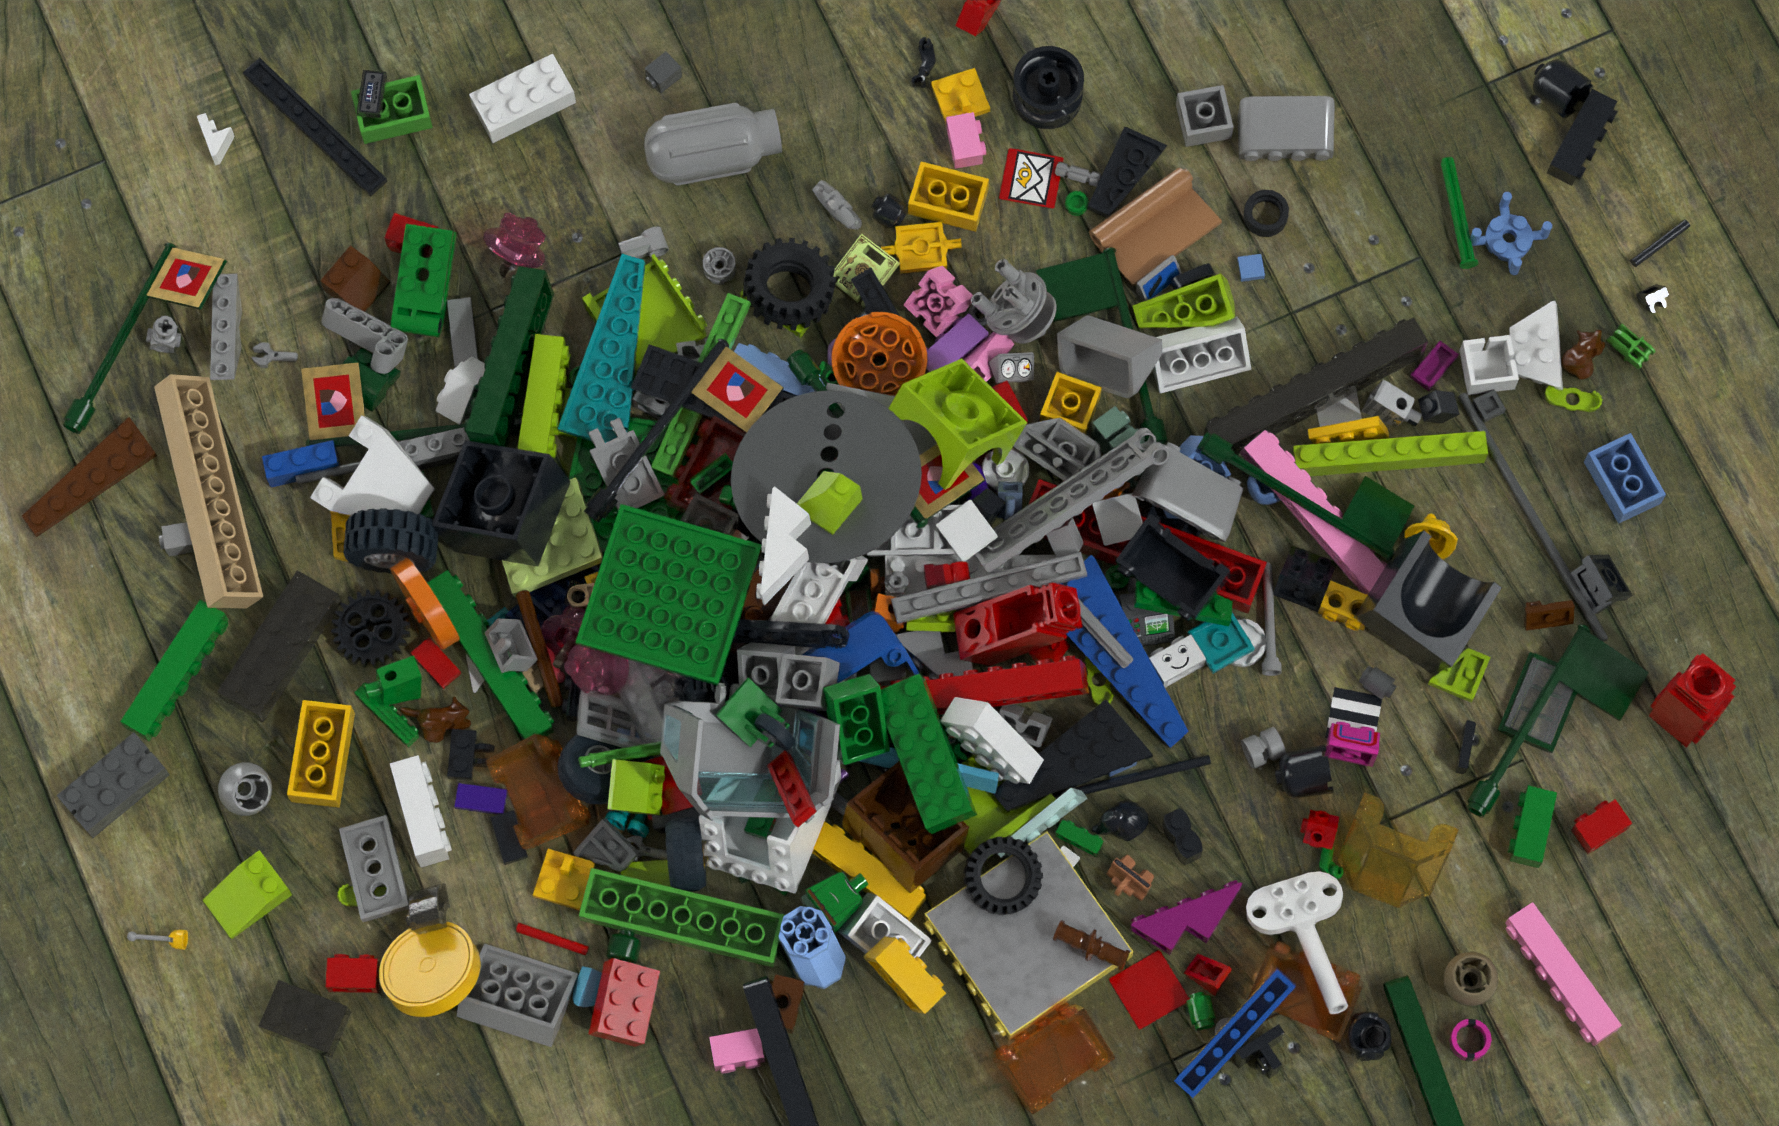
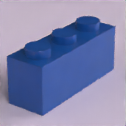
M333 440L262 456L266 479L271 488L297 482L296 475L340 466L337 449Z

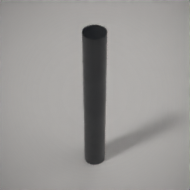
M1684 219L1630 260L1631 264L1637 267L1687 230L1690 227V223Z

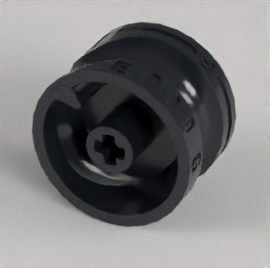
M1042 46L1030 50L1019 60L1014 72L1013 104L1023 121L1040 129L1060 128L1072 121L1081 108L1084 87V72L1078 59L1069 51L1060 47Z

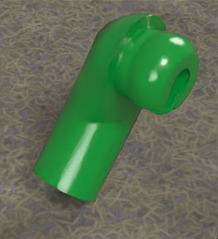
M1322 847L1319 868L1322 872L1329 873L1338 880L1343 876L1344 871L1342 867H1339L1332 861L1334 847H1332V850Z

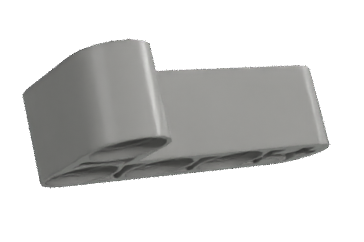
M330 298L326 301L321 320L322 325L373 352L371 368L375 372L389 373L402 361L408 342V337L405 333L392 328L383 321L341 299Z

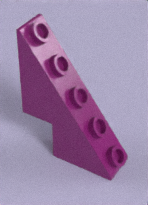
M1237 880L1226 883L1223 885L1224 889L1216 892L1214 889L1204 891L1200 894L1201 897L1197 899L1185 898L1177 902L1178 906L1169 909L1168 906H1164L1155 910L1154 915L1145 917V915L1137 916L1131 919L1130 931L1169 955L1185 931L1207 944L1241 890L1243 883H1238Z

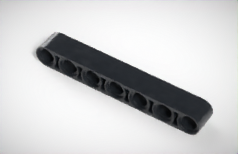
M764 976L744 983L743 989L790 1126H819L768 977Z

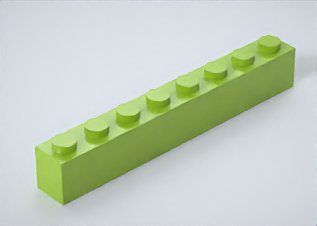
M1485 431L1296 445L1293 446L1291 455L1294 457V463L1300 470L1304 469L1310 476L1485 463L1488 448Z

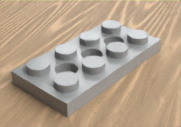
M384 815L340 828L342 844L362 922L410 909L388 816ZM366 841H375L376 844L373 850H363V845ZM373 863L381 864V869L376 874L368 872L370 865ZM386 886L387 890L383 896L377 897L374 895L376 887Z

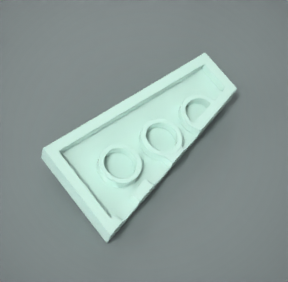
M1070 788L1011 837L1016 840H1022L1024 844L1032 842L1041 835L1040 833L1055 825L1063 816L1088 798L1081 790ZM998 853V855L1001 858H1008L1011 856V854L1008 853Z

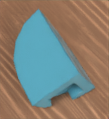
M582 966L573 989V1002L575 1005L581 1007L595 1005L601 972Z

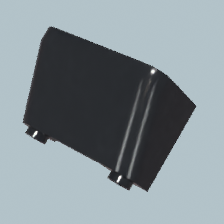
M1150 513L1116 559V564L1119 566L1117 570L1127 578L1130 576L1134 577L1178 609L1177 613L1184 619L1189 621L1192 618L1195 620L1229 580L1230 569L1221 563L1214 566V560L1211 558L1207 559L1173 535L1170 529L1167 527L1165 529L1159 524L1160 520Z

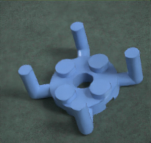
M1504 192L1499 204L1501 216L1491 220L1483 236H1481V229L1474 228L1470 240L1472 246L1486 245L1491 254L1493 253L1502 261H1508L1510 274L1517 275L1522 264L1521 258L1529 251L1533 240L1547 239L1552 229V223L1546 221L1543 223L1541 230L1532 231L1525 217L1510 214L1509 204L1512 194ZM1510 233L1514 235L1515 241L1508 243L1503 239V235Z

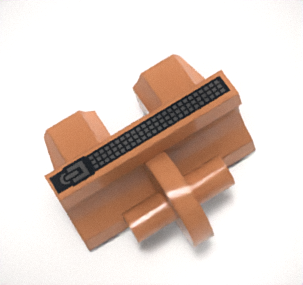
M1125 855L1120 860L1116 858L1106 873L1112 878L1111 883L1118 887L1114 894L1119 897L1124 892L1129 897L1134 895L1142 901L1152 886L1151 882L1154 875L1148 870H1143L1140 874L1133 871L1132 869L1136 863L1128 855Z

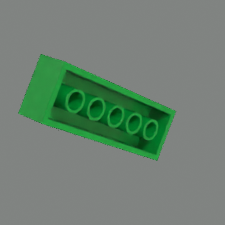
M919 673L881 689L886 726L926 830L933 834L976 816L977 812L943 724L940 722V716L925 678Z

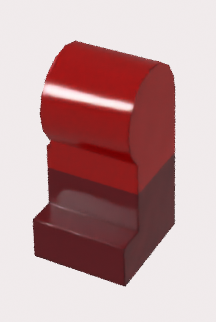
M968 562L924 565L926 590L971 579Z

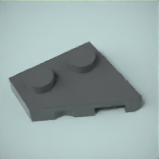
M602 819L573 852L577 857L593 860L594 863L607 865L620 872L624 871L640 854L607 819Z

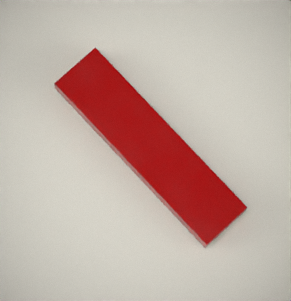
M784 750L767 767L792 823L800 827L817 811L791 754Z

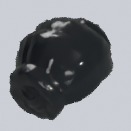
M1374 1012L1356 1013L1351 1017L1348 1036L1350 1048L1356 1053V1058L1361 1061L1381 1059L1392 1043L1391 1030L1388 1023L1380 1018L1378 1013Z

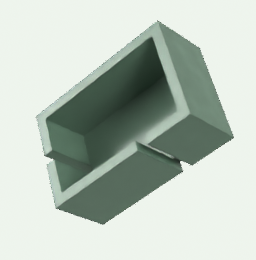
M1114 406L1092 422L1090 438L1100 444V450L1105 455L1132 437L1139 429H1134L1130 426L1128 415L1123 410L1119 411ZM1142 437L1141 444L1145 443V437ZM1143 472L1127 481L1130 483V488L1133 491Z

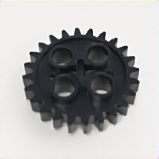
M367 589L366 596L363 597L358 591L357 599L355 600L348 596L350 603L346 605L341 602L340 605L343 611H335L339 619L332 620V624L338 627L332 629L331 633L337 636L333 639L335 645H339L337 648L339 653L345 652L344 658L346 660L353 656L352 662L354 665L361 660L364 668L368 662H371L373 668H376L377 661H380L385 666V658L387 657L394 661V652L402 654L399 646L408 645L403 638L411 636L410 632L405 630L411 628V624L405 621L409 618L408 613H402L405 610L404 605L397 606L398 599L395 597L390 600L388 592L381 597L379 590L373 596L369 589ZM381 609L385 611L383 616L379 618L373 617V613L376 610ZM354 618H361V619H362V620H361V623H360L359 625H357V626H351V625H350V622H351L352 619H354ZM373 625L374 631L369 632L368 626ZM391 631L393 634L389 639L381 638L382 633ZM366 639L370 641L365 648L358 647V643L361 640Z

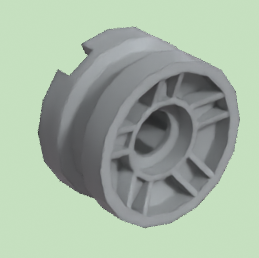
M722 247L709 250L703 258L705 277L717 285L731 281L736 273L735 257L732 252ZM719 263H722L723 268L717 269L716 267Z

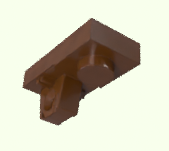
M1540 600L1526 602L1524 610L1525 630L1574 624L1575 606L1573 601L1554 602L1542 605Z

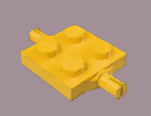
M942 222L895 226V245L881 246V249L889 255H896L900 263V274L928 271L940 266L947 269L946 255L948 249L962 248L961 238L947 240L943 233Z

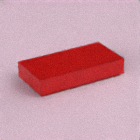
M430 637L411 652L416 661L442 689L462 674Z

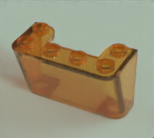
M533 734L485 760L494 782L506 786L521 822V825L517 824L513 828L522 849L527 850L587 826L591 818L586 806L582 804L581 800L574 798L566 791L559 779L557 766L563 750L560 743L550 737Z
M1277 941L1276 944L1271 943L1248 999L1278 968L1296 984V987L1274 1012L1317 1029V1034L1340 1043L1364 982L1360 980L1361 975L1347 970L1346 973L1337 970V965L1330 962L1348 1004L1347 1009L1343 1012L1330 1014L1304 951H1300V953L1291 951V946L1281 941Z
M1068 1002L1062 1004L1056 1009V1014L1050 1018L1047 1016L1035 1023L1036 1027L1029 1032L1027 1030L1021 1032L1014 1038L1015 1042L1009 1046L1003 1045L994 1051L995 1056L992 1060L1032 1115L1054 1101L1051 1095L1087 1070L1096 1072L1115 1059V1056L1088 1013L1079 1005H1069Z

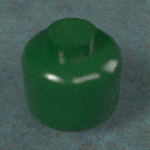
M620 930L619 934L611 935L606 957L609 960L615 958L635 964L638 961L641 941L634 937V932Z

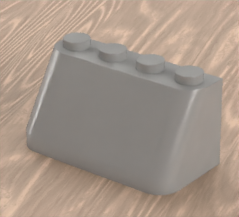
M1252 96L1241 99L1237 115L1239 159L1256 161L1258 159L1278 161L1282 158H1292V160L1301 161L1305 158H1315L1316 160L1324 161L1333 158L1334 99L1329 96Z
M1089 315L1057 333L1059 368L1062 374L1102 387L1103 391L1124 398H1130L1138 393L1162 355V339Z

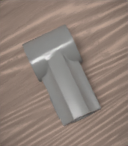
M661 227L649 228L640 236L618 243L621 254L639 259L646 256L651 257L653 254L659 257L669 251Z

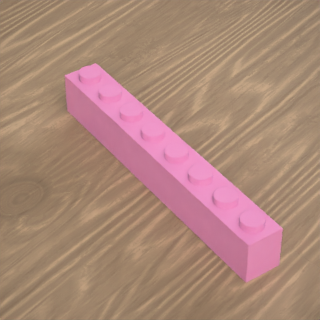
M1264 430L1239 452L1249 463L1342 519V512L1326 500L1327 495L1321 488H1316L1312 484L1310 475L1304 469L1300 470L1294 463V457L1278 445L1279 440L1273 433H1268ZM1271 488L1359 591L1368 595L1387 564L1382 560L1380 561L1374 555L1375 551Z

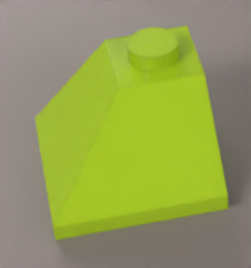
M823 471L798 501L797 505L809 513L810 521L833 535L863 498L858 484L841 473Z

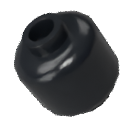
M887 193L883 197L878 195L871 205V208L874 209L872 216L887 228L899 226L907 214L905 210L906 205L891 193Z

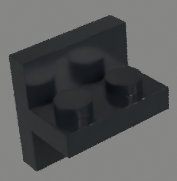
M1609 554L1588 555L1581 560L1583 565L1571 572L1572 577L1594 614H1599L1617 601H1625L1633 596Z
M1279 1024L1237 1050L1233 1061L1238 1069L1256 1058L1255 1065L1262 1075L1266 1074L1270 1079L1278 1074L1282 1064L1271 1048L1281 1041L1285 1033Z

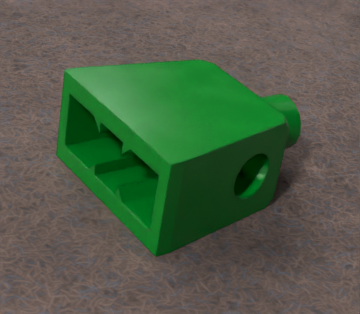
M410 656L378 668L376 670V681L364 684L366 697L372 698L380 695L384 705L420 699L422 676L415 657Z

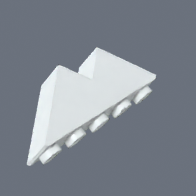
M775 486L772 488V494L767 495V508L770 509L769 516H765L764 530L767 531V539H762V553H765L764 561H760L759 576H762V583L757 584L756 591L757 598L762 599L764 605L809 560L807 548L796 540L811 525L809 513Z

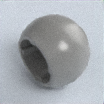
M250 762L237 763L229 767L221 776L218 784L219 798L225 808L233 814L240 816L254 815L260 812L270 801L272 782L268 773L257 764ZM243 782L244 788L238 793V785ZM239 799L248 800V801L242 803Z

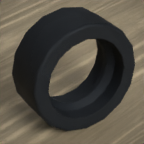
M1265 189L1257 191L1248 198L1245 204L1243 216L1245 225L1253 234L1260 237L1277 235L1284 229L1288 221L1289 206L1286 199L1278 192ZM1261 202H1270L1276 205L1280 211L1278 221L1271 225H1263L1257 222L1252 215L1254 206Z

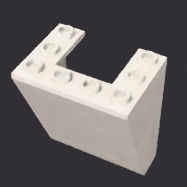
M838 759L836 762L833 798L841 780L840 760ZM799 767L798 771L800 773V776L805 784L806 789H809L810 783L807 780L802 768ZM721 781L707 804L754 805L764 782ZM832 801L827 806L821 807L809 823L804 822L800 827L794 825L791 818H778L767 840L745 833L744 828L749 817L713 816V821L700 815L699 823L705 866L795 894Z

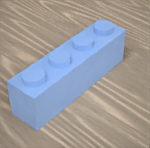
M741 343L734 350L740 357L784 388L782 392L795 397L815 392L811 386L807 384L801 385L788 368V362L781 360L774 353L768 352L766 354L754 345L749 344L746 346Z

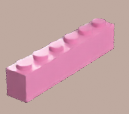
M1533 902L1508 918L1505 923L1508 935L1513 940L1517 939L1522 946L1520 950L1527 960L1531 959L1537 967L1535 971L1542 981H1547L1551 987L1550 992L1556 1001H1561L1565 1006L1567 1017L1572 1022L1576 1021L1581 1028L1580 1034L1583 1039L1595 1046L1616 1032L1622 1026L1535 904Z

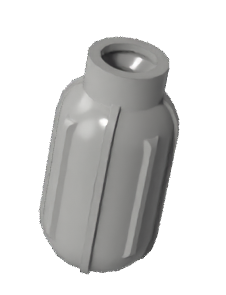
M738 103L665 115L661 120L656 121L648 128L644 138L645 155L651 173L658 180L665 183H674L675 185L747 173L759 162L761 157L782 153L781 137L775 110L769 109L753 112L747 107L740 106Z

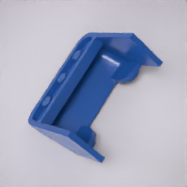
M875 611L864 614L844 627L850 634L848 643L844 648L840 649L838 647L836 649L830 646H826V648L812 647L802 654L804 656L826 657L839 662L837 683L845 680L879 657L888 666L897 667L904 663L913 675L919 674L906 649L880 613ZM834 634L832 635V636H834V637H836V638H840V635H839V636H837V634H836V635H834Z

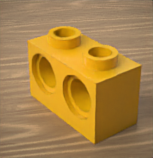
M1330 581L1318 613L1328 621L1335 622L1337 620L1344 623L1351 630L1358 631L1360 629L1364 631L1365 626L1353 618L1355 615L1351 610L1360 608L1367 594ZM1332 599L1338 600L1341 606L1334 608L1329 604V601Z

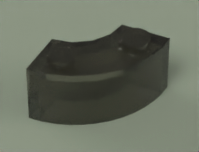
M442 883L415 890L409 895V914H406V923L411 931L420 935L447 928L446 911L450 908L446 884Z

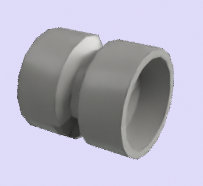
M1274 727L1261 731L1259 737L1252 735L1241 740L1246 759L1253 769L1267 764V759L1274 761L1286 753L1281 737Z

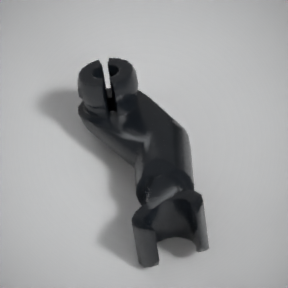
M923 37L918 45L922 64L918 69V75L911 79L912 87H915L916 82L921 81V87L925 88V77L930 74L936 63L933 44L929 38Z

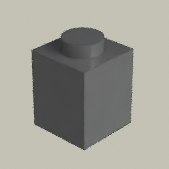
M665 51L645 67V81L652 89L656 88L660 93H663L682 77L681 66Z

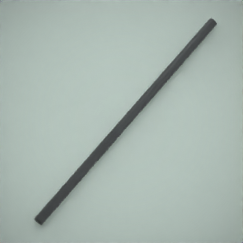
M1467 393L1459 395L1458 399L1476 430L1485 431L1487 448L1596 637L1603 642L1609 639L1572 577L1571 572Z

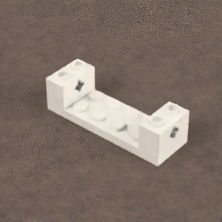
M859 556L851 560L835 563L806 562L794 575L770 621L825 624L848 581H857L868 559ZM795 646V655H802L812 647Z

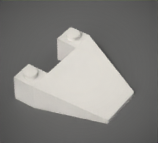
M361 415L349 437L367 447V453L345 488L330 478L323 477L310 498L330 511L350 516L361 510L367 511L368 509L387 508L389 510L399 509L420 514L435 488L387 429L370 418Z

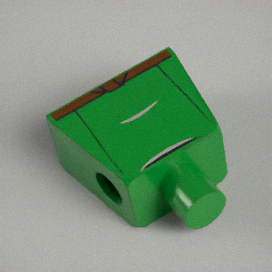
M839 872L808 888L806 896L817 910L823 912L832 930L836 932L863 904V899L858 892L869 884L861 873L848 880L842 872Z

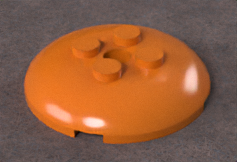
M871 312V314L853 319L841 330L832 350V368L834 376L841 386L896 396L903 383L925 374L927 369V350L921 334L909 321L889 312ZM877 356H884L886 363L876 366L873 360Z

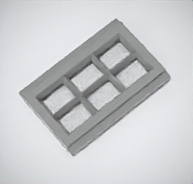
M582 688L579 699L577 735L622 748L659 742L662 740L664 711Z

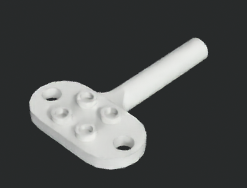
M1320 871L1309 872L1254 891L1248 898L1246 905L1247 920L1251 926L1260 933L1269 935L1280 934L1286 931L1295 932L1329 1013L1338 1014L1346 1010L1348 1004L1315 928L1317 922L1335 915L1341 907L1343 892L1338 880L1329 873ZM1333 888L1336 894L1327 896L1323 893V890ZM1256 910H1263L1266 915L1263 918H1256L1252 913Z

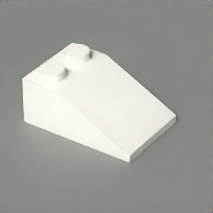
M868 892L864 896L863 904L838 931L865 954L884 936L896 937L897 939L902 938L911 948L909 953L914 958L916 956L920 957L932 941L878 895Z

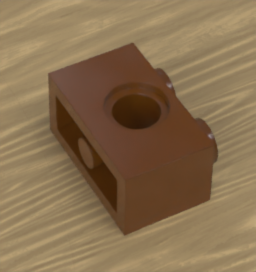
M775 974L774 981H769L776 1000L784 998L789 1002L786 1008L779 1010L787 1033L793 1034L805 982Z

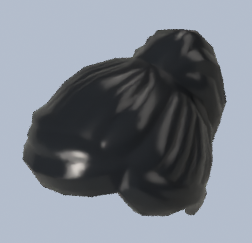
M1131 800L1119 801L1101 815L1099 823L1092 827V832L1098 835L1112 834L1118 839L1130 841L1142 834L1149 823L1148 814L1136 802Z

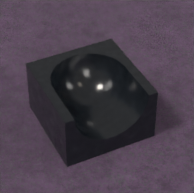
M464 441L433 520L432 527L453 552L538 567L571 481L550 454Z
M1422 531L1402 540L1393 558L1388 562L1353 618L1432 674L1454 665L1502 587L1495 582H1483L1471 578L1447 564L1431 548L1429 540L1432 536L1426 531Z

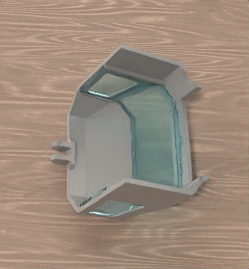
M719 683L716 686V702L677 701L665 704L660 754L663 756L679 790L700 815L713 821V816L790 818L767 767L784 750L775 744L769 748L758 740L750 748L716 716L725 705L726 686L724 683ZM738 684L731 685L729 699L739 688ZM779 706L782 709L779 716L790 724L787 730L795 739L794 745L787 752L791 754L816 811H818L833 800L840 724L804 709ZM814 814L805 823H809L815 817Z

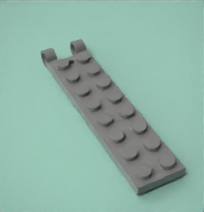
M1141 428L1137 430L1132 437L993 528L998 537L974 556L988 573L998 569L1004 562L1013 556L1019 555L1025 548L1040 541L1043 536L1061 527L1064 522L1073 516L1081 514L1085 508L1094 502L1102 500L1106 494L1120 488L1126 481L1135 475L1141 474L1153 463L1155 465L1166 463L1169 459V451L1163 444L1156 442V437L1149 429ZM1149 435V439L1141 444L1142 437ZM1163 450L1159 457L1153 458L1156 451Z

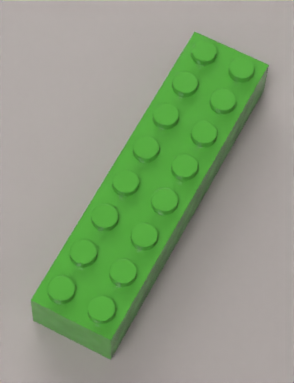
M591 868L579 913L580 921L617 930H628L638 935L774 967L780 943V927L783 916H785L784 914Z

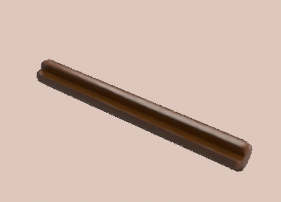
M528 590L520 591L516 594V598L530 643L538 659L536 662L550 706L552 708L563 705V698Z

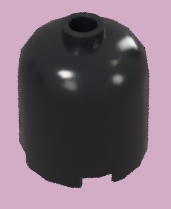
M1554 59L1546 64L1542 63L1534 72V75H1536L1533 81L1534 93L1562 118L1571 116L1576 111L1573 107L1579 101L1584 103L1593 88L1592 81L1561 59Z
M1326 745L1291 751L1281 757L1279 770H1275L1277 785L1282 784L1284 792L1288 796L1301 798L1334 793L1333 786L1328 787L1327 782L1332 781L1328 756H1322V752L1326 751Z

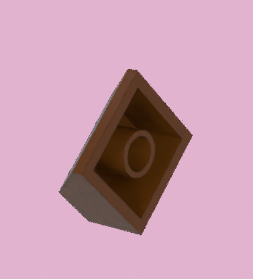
M351 245L320 280L323 290L331 297L341 299L364 312L368 310L390 284V280L366 256Z

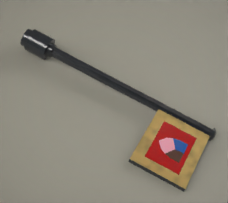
M722 338L717 339V344L608 487L605 486L604 489L599 487L586 503V509L583 512L587 513L598 523L602 519H606L618 503V500L615 499L618 495L616 494L691 394L698 397L747 433L751 426L766 413L784 388L729 349V344L726 340Z

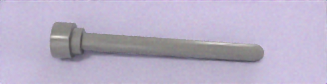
M1267 562L1263 573L1266 658H1264L1262 663V674L1276 676L1282 673L1279 658L1276 657L1272 565Z

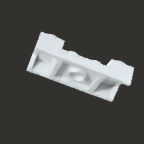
M962 505L947 506L929 518L928 524L922 529H917L915 522L909 516L894 536L875 550L867 553V555L871 557L885 555H957L936 524Z

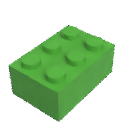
M420 75L383 83L378 113L359 111L362 88L351 91L364 144L433 128Z

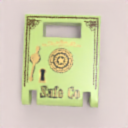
M861 234L835 268L833 277H836V279L838 276L840 277L835 285L856 302H859L861 296L852 283V278L872 267L883 286L900 263ZM870 247L886 258L881 266L865 255ZM862 301L861 305L866 308L864 301Z

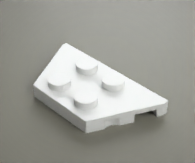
M1551 301L1509 328L1514 351L1513 359L1516 362L1518 377L1529 378L1533 382L1544 383L1555 387L1557 390H1563L1556 301Z

